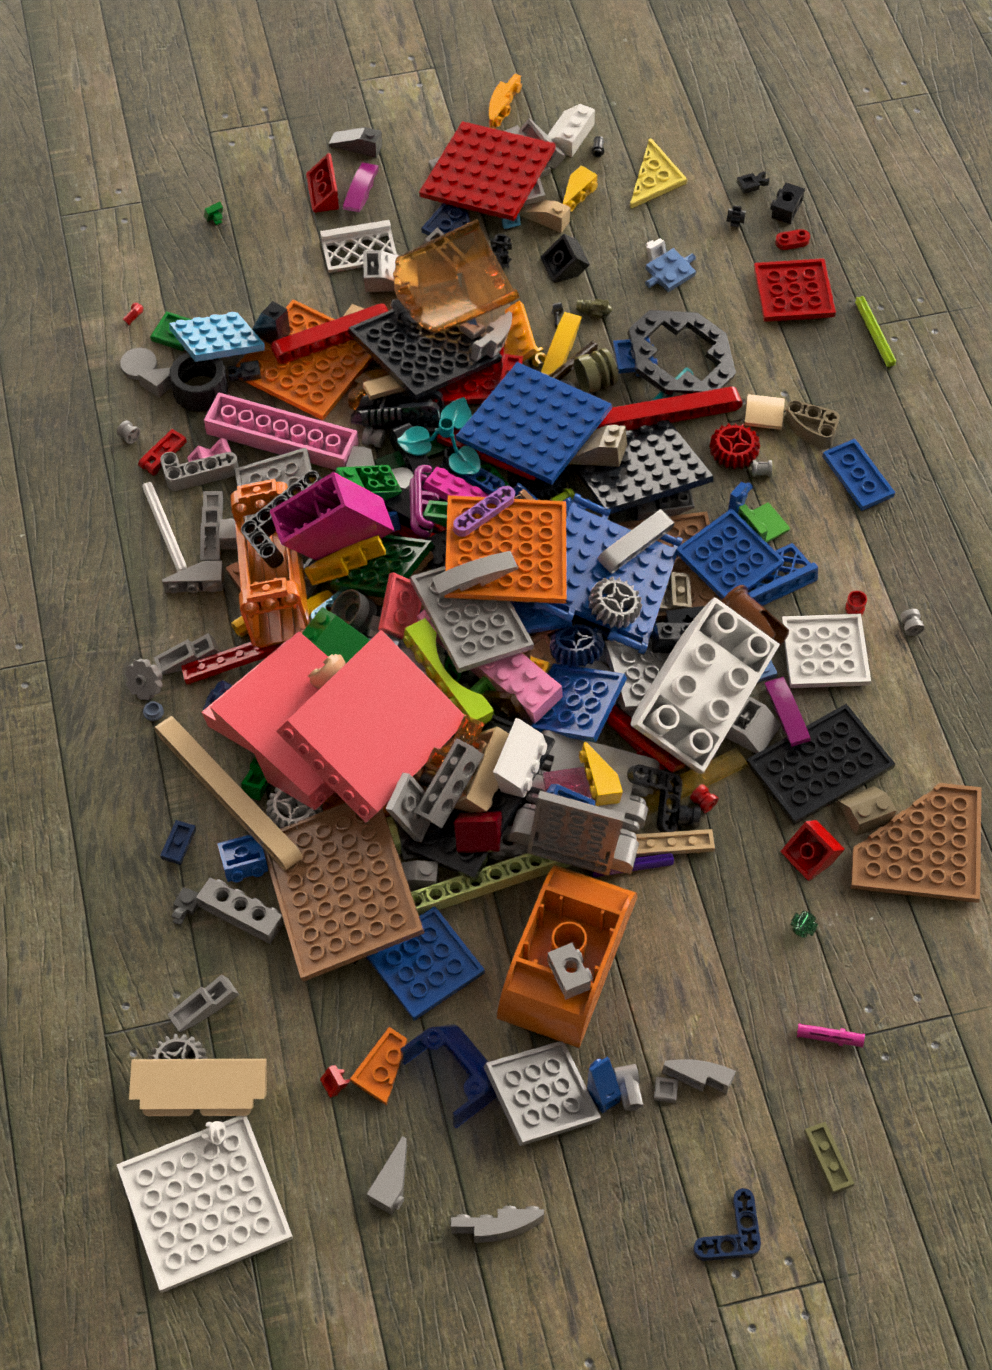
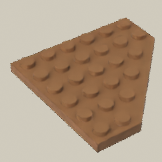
M939 783L928 794H924L905 811L903 810L893 817L885 826H881L862 843L854 846L852 850L851 889L979 903L981 787Z

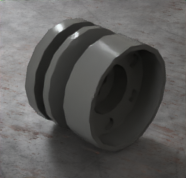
M353 589L341 593L331 608V613L341 618L367 638H370L366 632L372 615L381 617L382 612L381 605H376L372 599Z

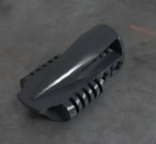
M436 390L417 399L419 403H416L406 391L372 400L366 394L361 398L359 406L351 414V424H360L363 427L372 425L393 429L409 422L412 427L421 426L427 429L428 432H435V429L439 428L441 412L445 408L443 395L440 391ZM432 396H435V399H438L437 402H434V400L431 399Z

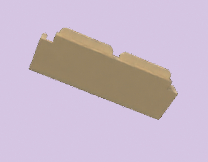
M266 1059L131 1060L129 1100L140 1099V1109H143L145 1116H190L194 1109H200V1113L203 1116H247L254 1107V1099H264L267 1095Z

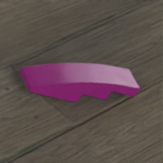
M367 163L360 165L346 195L343 210L361 211L369 198V191L374 184V178L378 173L379 165Z
M784 677L765 682L766 691L771 698L772 706L791 747L811 741L802 715Z

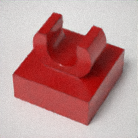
M336 1065L328 1067L320 1078L330 1098L337 1096L342 1088H345L350 1082L349 1079H343L342 1075L345 1071L343 1069L338 1070Z

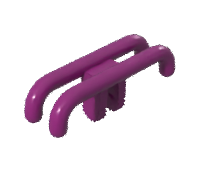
M430 465L418 466L414 470V475L409 483L411 529L416 535L423 538H428L430 533L427 530L421 529L419 525L432 529L434 523L425 520L422 511H425L429 500H439L437 493L422 490L421 482H425L428 478L427 475L422 473H430L432 471Z

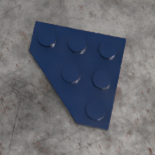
M443 203L421 228L422 233L429 236L438 227L463 254H466L475 243L467 209Z

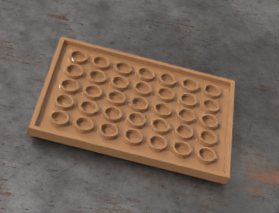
M345 802L298 821L297 824L293 823L289 828L288 826L281 828L280 830L296 845L303 856L300 861L286 871L263 849L300 978L303 982L425 933L383 807L365 823Z

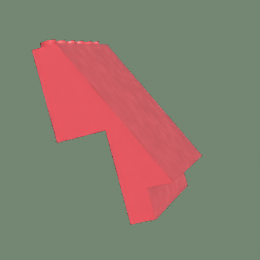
M380 630L276 732L366 823L390 800L402 773H409L413 777L469 719Z
M297 632L203 710L202 715L208 727L254 753L268 783L316 810L335 791L276 732L319 690L310 683L308 675L316 668H322L325 665L323 663L324 660L328 658L301 632Z

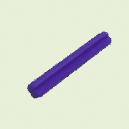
M672 853L635 858L632 871L673 865ZM610 869L609 875L624 872ZM591 871L593 877L605 876L604 874Z

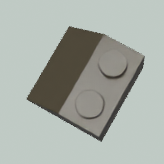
M875 786L837 800L841 811L856 836L886 825L895 817L897 811L888 794Z

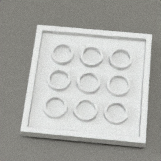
M861 614L782 617V624L789 629V635L784 645L790 688L870 685L871 677Z

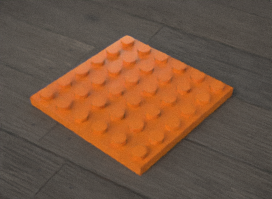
M292 300L286 307L291 335L335 320L295 300ZM353 339L288 363L280 364L270 348L271 344L262 340L265 344V351L246 353L236 367H241L240 363L258 360L261 379L244 382L324 420L373 361V358Z
M448 495L445 571L473 560L511 551L519 569L484 586L478 583L464 591H461L459 588L444 595V598L566 604V501L514 499V502L509 507L469 535L461 537L453 532L454 520L486 497ZM489 503L486 505L490 509H494L497 507L493 503ZM478 513L472 515L474 519L482 518Z

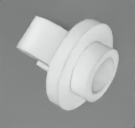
M221 1121L206 1123L205 1126L209 1128L208 1134H202L201 1137L212 1144L222 1143L226 1136L225 1125Z

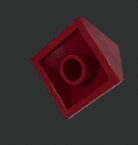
M502 812L460 813L454 822L457 852H500Z

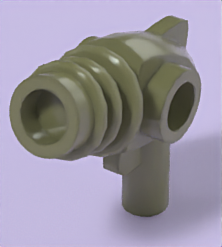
M582 299L578 300L576 305L577 311L587 314L591 312L592 316L596 318H602V315H608L613 311L609 301L595 299L592 302L590 299L588 301L585 300V302Z

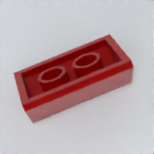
M328 153L306 173L313 212L339 209L331 154Z

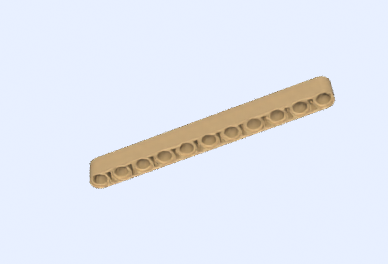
M170 716L154 727L156 734L283 870H288L303 858L296 845L174 717Z

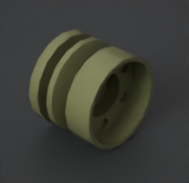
M606 348L593 351L591 356L584 354L575 357L573 364L574 372L582 391L590 394L599 391L601 386L607 388L609 385L613 386L618 383L616 364L611 353Z

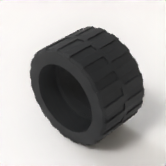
M187 352L179 356L170 367L169 376L174 399L184 409L197 412L208 411L218 392L227 395L228 384L225 367L219 358L195 362ZM197 376L213 378L209 383L202 386L185 384L188 380Z

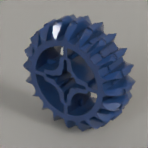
M576 623L572 627L556 630L555 634L551 636L550 641L552 658L556 660V663H561L562 666L568 665L569 668L572 666L577 668L579 666L586 667V664L593 665V661H599L604 648L603 637L598 632V629H593L592 625L585 626V624L577 625Z

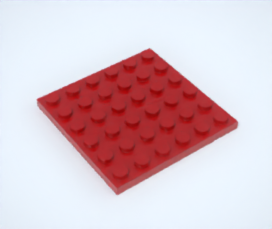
M462 121L420 189L419 196L514 221L554 153L556 145L555 143Z

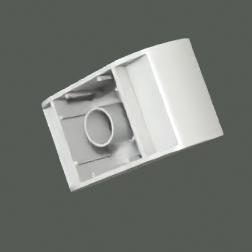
M714 597L694 618L674 646L635 710L631 726L698 774L704 773L780 644Z

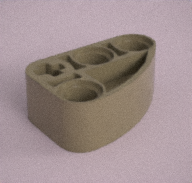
M790 401L787 404L785 420L794 433L816 447L827 449L832 446L838 429L839 414L834 410L805 402Z

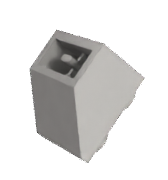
M749 696L725 737L757 754L766 749L781 724L765 704Z

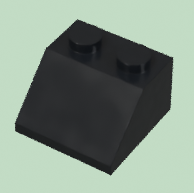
M564 233L540 257L553 283L578 277L590 265L578 240Z

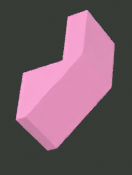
M220 438L211 449L197 446L187 458L191 462L231 452L227 439Z

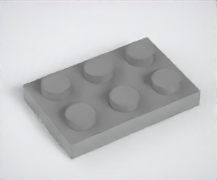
M402 773L388 801L386 810L414 841L422 842L431 822L414 811L423 798L425 791L409 773Z

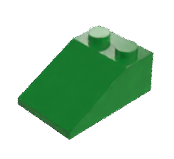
M323 607L302 632L307 639L328 657L332 654L341 655L345 663L370 641L366 636Z

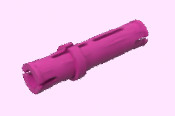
M799 1023L797 1037L838 1043V1046H843V1044L861 1048L864 1046L865 1034L847 1032L842 1028L835 1030Z

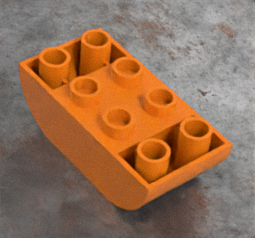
M554 865L542 886L512 959L502 989L497 1019L580 1048L637 900V893ZM573 943L575 950H580L583 957L582 964L584 968H589L593 980L591 981L590 990L565 999L547 962L548 952ZM574 968L566 969L569 973L576 972Z

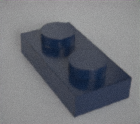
M176 820L160 855L161 859L181 865L195 834L196 826Z

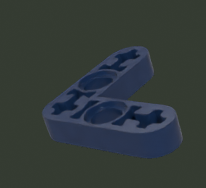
M747 1188L738 1189L733 1197L737 1234L699 1238L693 1247V1252L697 1259L711 1261L747 1258L758 1254L761 1240L755 1199L750 1190ZM741 1195H744L745 1199H749L746 1203L747 1211H742L743 1203L738 1201ZM743 1217H749L753 1221V1226L745 1228L741 1225L740 1220ZM747 1234H751V1243L756 1244L753 1250H749L748 1246H744L748 1240ZM725 1241L730 1242L734 1247L733 1251L730 1253L723 1252L720 1247L721 1243ZM714 1242H717V1254H714L715 1249H709L707 1254H703L702 1250H698L701 1244H705L706 1248H713Z

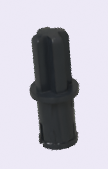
M393 300L390 306L397 314V319L403 322L408 331H412L413 328L410 324L416 328L418 323L410 315V310L406 309L400 300Z

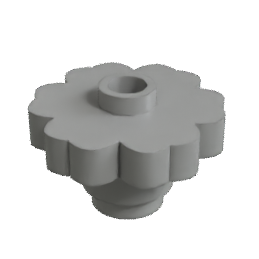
M139 659L127 666L125 676L128 681L126 685L131 694H137L140 700H149L154 695L160 693L163 686L161 682L162 672L156 665H151L148 659Z

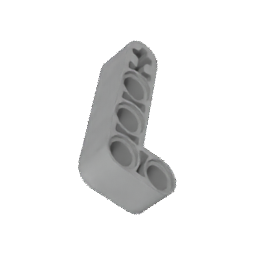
M166 452L161 456L163 473L167 486L171 491H180L233 477L236 475L235 469L239 468L237 456L233 452H225L179 464L177 455L173 452Z

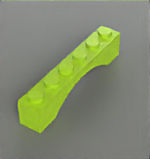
M424 618L406 627L403 636L405 646L412 650L416 661L425 668L427 676L434 680L437 687L469 719L464 726H467L472 731L491 721L494 710L484 696L460 685L444 669L436 648L437 633L427 619Z

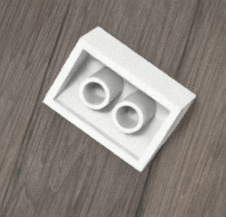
M579 104L565 110L547 136L565 155L573 157L594 126L595 109Z
M517 718L514 721L493 773L501 792L524 798L526 792L530 791L532 787L533 775L539 770L540 758L546 753L547 743L542 733Z

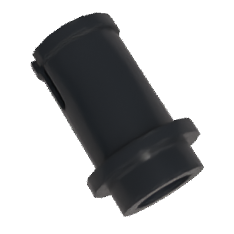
M596 136L593 140L594 144L591 153L594 157L600 158L605 151L603 148L604 138Z

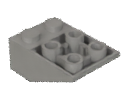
M382 250L363 251L365 292L418 290L417 261Z

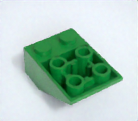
M389 465L336 468L335 473L382 497L383 500L402 493Z

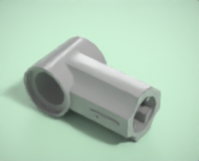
M636 1064L613 1068L621 1092L624 1110L634 1111L643 1107Z

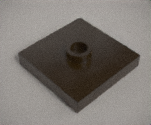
M486 690L482 694L493 708L496 716L514 722L517 718L529 726L533 724L515 694Z

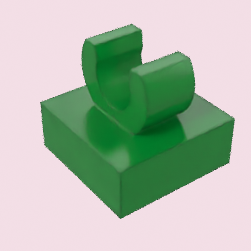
M219 201L205 208L204 218L207 222L213 219L215 225L222 223L223 206Z

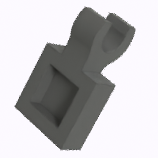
M185 887L182 888L173 904L175 908L172 914V918H174L173 923L181 926L187 913L194 915L198 908L196 900L198 892Z

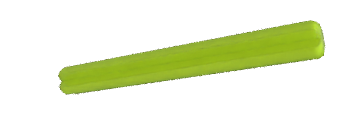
M857 297L855 304L886 366H895L896 359L865 297Z

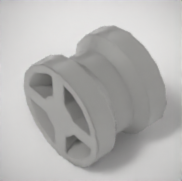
M126 420L118 426L116 433L120 438H124L128 444H132L139 438L140 429Z

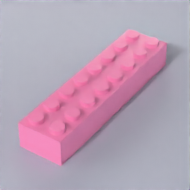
M219 392L204 419L206 434L279 455L306 447L311 464L336 470L337 467H346L352 447L359 445L356 430Z
M424 609L417 616L418 621L426 618L435 630L426 610ZM437 633L436 642L445 649ZM522 653L469 669L480 679L483 676L487 677L496 691L515 694L534 724L563 697L562 686Z

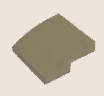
M671 572L659 612L692 607L690 574Z

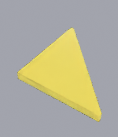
M651 138L648 141L630 202L631 209L687 184V178Z

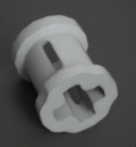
M752 460V477L756 475L771 477L772 460L768 462Z

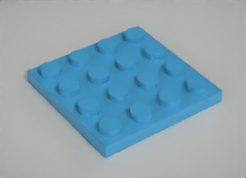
M229 312L224 315H211L205 318L195 317L192 320H177L176 322L169 323V330L195 362L265 351L263 341L236 312Z

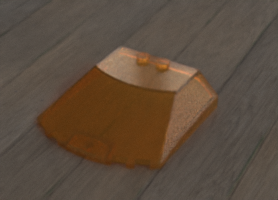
M477 219L396 257L395 260L396 266L395 271H393L394 289L398 300L406 309L410 310V315L418 325L434 333L479 317L520 298L518 291L511 286L491 250Z

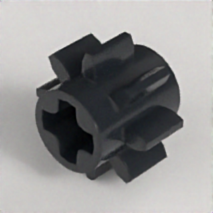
M733 205V209L728 208L726 222H731L730 226L739 227V224H744L746 211L741 210L742 206Z
M505 234L495 235V240H490L492 252L497 253V249H502L503 252L512 250L511 238Z
M497 249V253L491 252L492 256L488 260L492 264L491 268H497L498 271H503V267L509 268V263L512 260L508 256L509 252H503L502 249Z

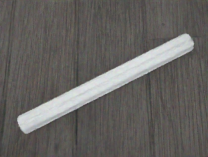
M151 482L144 483L142 486L176 570L180 572L186 569L187 565Z

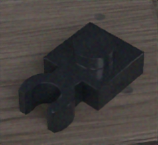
M760 172L758 176L751 173L737 177V184L743 194L759 190L760 186L769 185L770 179H765L766 172Z
M258 360L240 363L241 367H228L230 381H237L239 378H243V382L261 379Z

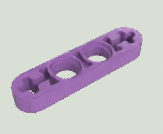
M502 486L458 516L453 523V532L457 536H467L509 507L515 499L514 489L509 486ZM489 503H493L497 507L494 509H490L486 505ZM478 513L482 518L474 519L472 515Z

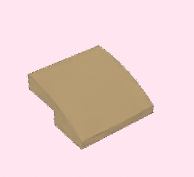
M748 394L744 425L782 430L785 399Z

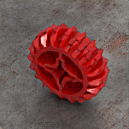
M735 422L733 426L729 423L726 427L721 425L711 436L709 444L711 456H714V461H719V465L725 464L726 469L732 466L733 469L739 467L742 470L744 465L749 467L752 460H756L759 456V437L756 436L755 431H751L750 427L744 428V424L737 426Z

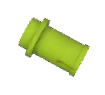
M566 488L564 492L551 498L550 501H563L568 497L573 499L575 493L571 488Z

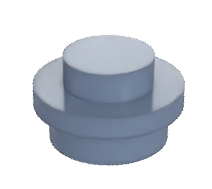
M152 701L145 705L143 714L147 720L157 721L163 716L164 710L161 704Z

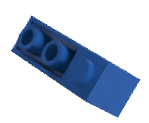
M608 1056L603 1060H595L590 1065L587 1090L602 1114L621 1100V1092Z

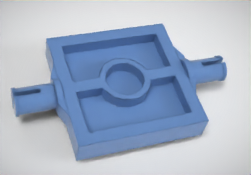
M674 248L646 264V270L652 275V278L645 282L646 286L650 288L657 283L663 286L667 292L673 290L695 276L696 271L689 263L696 260V256L691 253L683 258Z

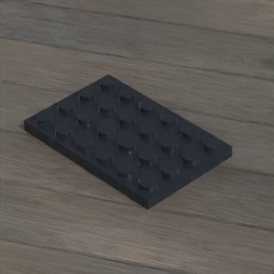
M847 703L806 726L811 741L791 747L786 737L747 759V765L794 825L895 767V762Z

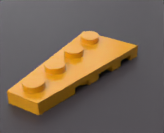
M519 300L505 310V314L508 311L512 312V323L504 344V353L523 356V361H525L538 351L524 304Z

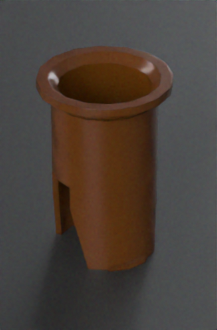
M745 585L735 587L722 599V603L780 645L777 649L786 641L789 629L749 596L748 588Z

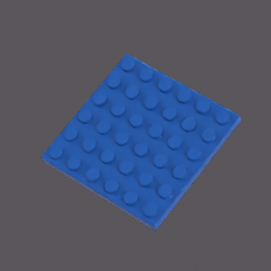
M517 362L457 433L456 441L552 485L611 411L612 404Z

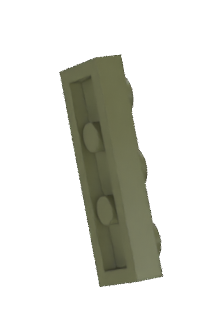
M826 1122L806 1128L804 1134L832 1194L853 1187V1179Z

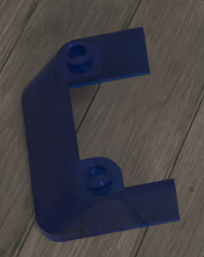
M449 1024L430 1027L400 1049L401 1061L405 1065L427 1048L436 1050L444 1045L470 1076L464 1083V1093L469 1101L452 1113L453 1126L457 1128L497 1098L484 1069V1065L488 1060L459 1026Z

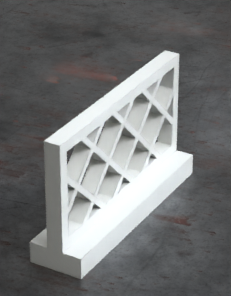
M390 220L320 231L328 273L364 267L363 254L359 255L354 252L358 246L365 251H374L372 247L378 244L383 247L382 251L388 250L392 254L397 255ZM388 236L389 240L384 244L379 241V238ZM367 239L372 241L369 247L361 242ZM349 242L355 244L351 250L344 245ZM335 245L338 248L333 253L327 249V246ZM341 249L348 253L344 259L337 255ZM351 255L358 259L356 263H350L347 260ZM334 258L341 262L338 266L331 267L330 263Z

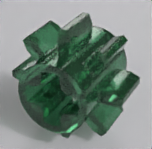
M802 911L801 914L796 912L790 924L793 926L792 931L802 938H806L808 934L813 936L818 926V923L815 922L816 917L808 911Z

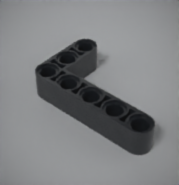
M307 472L242 525V534L269 567L277 568L284 561L282 553L269 539L276 532L270 510L321 480L322 478L318 472Z

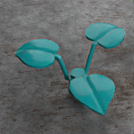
M465 397L451 402L442 410L439 428L435 429L431 437H429L427 429L415 426L406 430L397 439L399 446L404 451L420 456L427 454L431 450L430 441H433L437 434L444 438L450 437L455 451L449 457V466L452 471L460 475H475L479 473L480 459L477 452L469 446H463L458 450L453 434L454 428L461 430L472 417Z

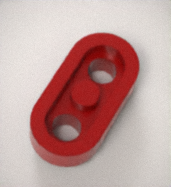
M804 229L781 232L776 236L775 245L781 250L805 247L809 244L810 233Z

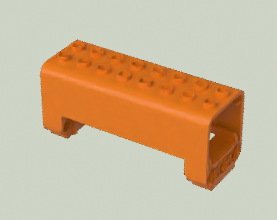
M276 479L237 486V490L230 495L231 509L236 525L241 584V592L239 594L240 612L251 643L255 647H266L284 643L297 632L302 633L310 623L302 554L281 545L276 531L269 539L282 553L284 561L279 567L271 568L241 532V527L245 523V516L256 514L288 488L286 483L276 482Z

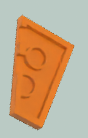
M389 1027L352 1075L350 1082L387 1106L407 1045V1038Z

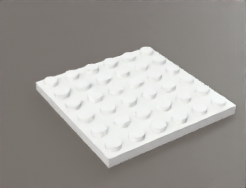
M237 1116L222 1122L225 1125L226 1136L220 1144H212L201 1137L202 1134H208L209 1128L117 1164L161 1293L293 1239L247 1116Z

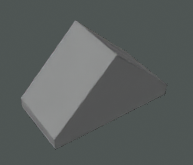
M170 368L137 371L140 386L159 398L172 387L169 376Z

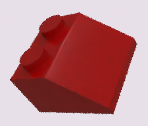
M817 820L806 821L780 852L808 881H811L831 866L845 849Z

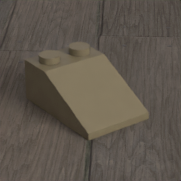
M606 425L596 429L569 464L619 467L627 447L626 427Z

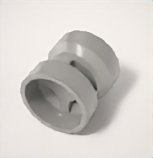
M365 427L362 444H372L377 448H382L385 440V430H374L372 427Z
M909 609L900 615L902 623L905 624L904 630L906 635L915 636L924 631L925 627L920 620L921 615L918 609Z

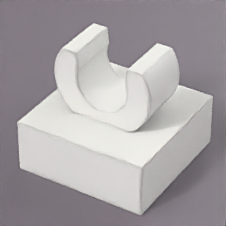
M662 239L645 244L649 262L666 253L665 243Z

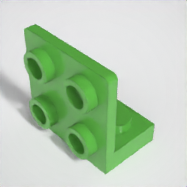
M765 503L754 510L749 509L746 504L739 507L738 515L766 543L790 530V527L770 503Z

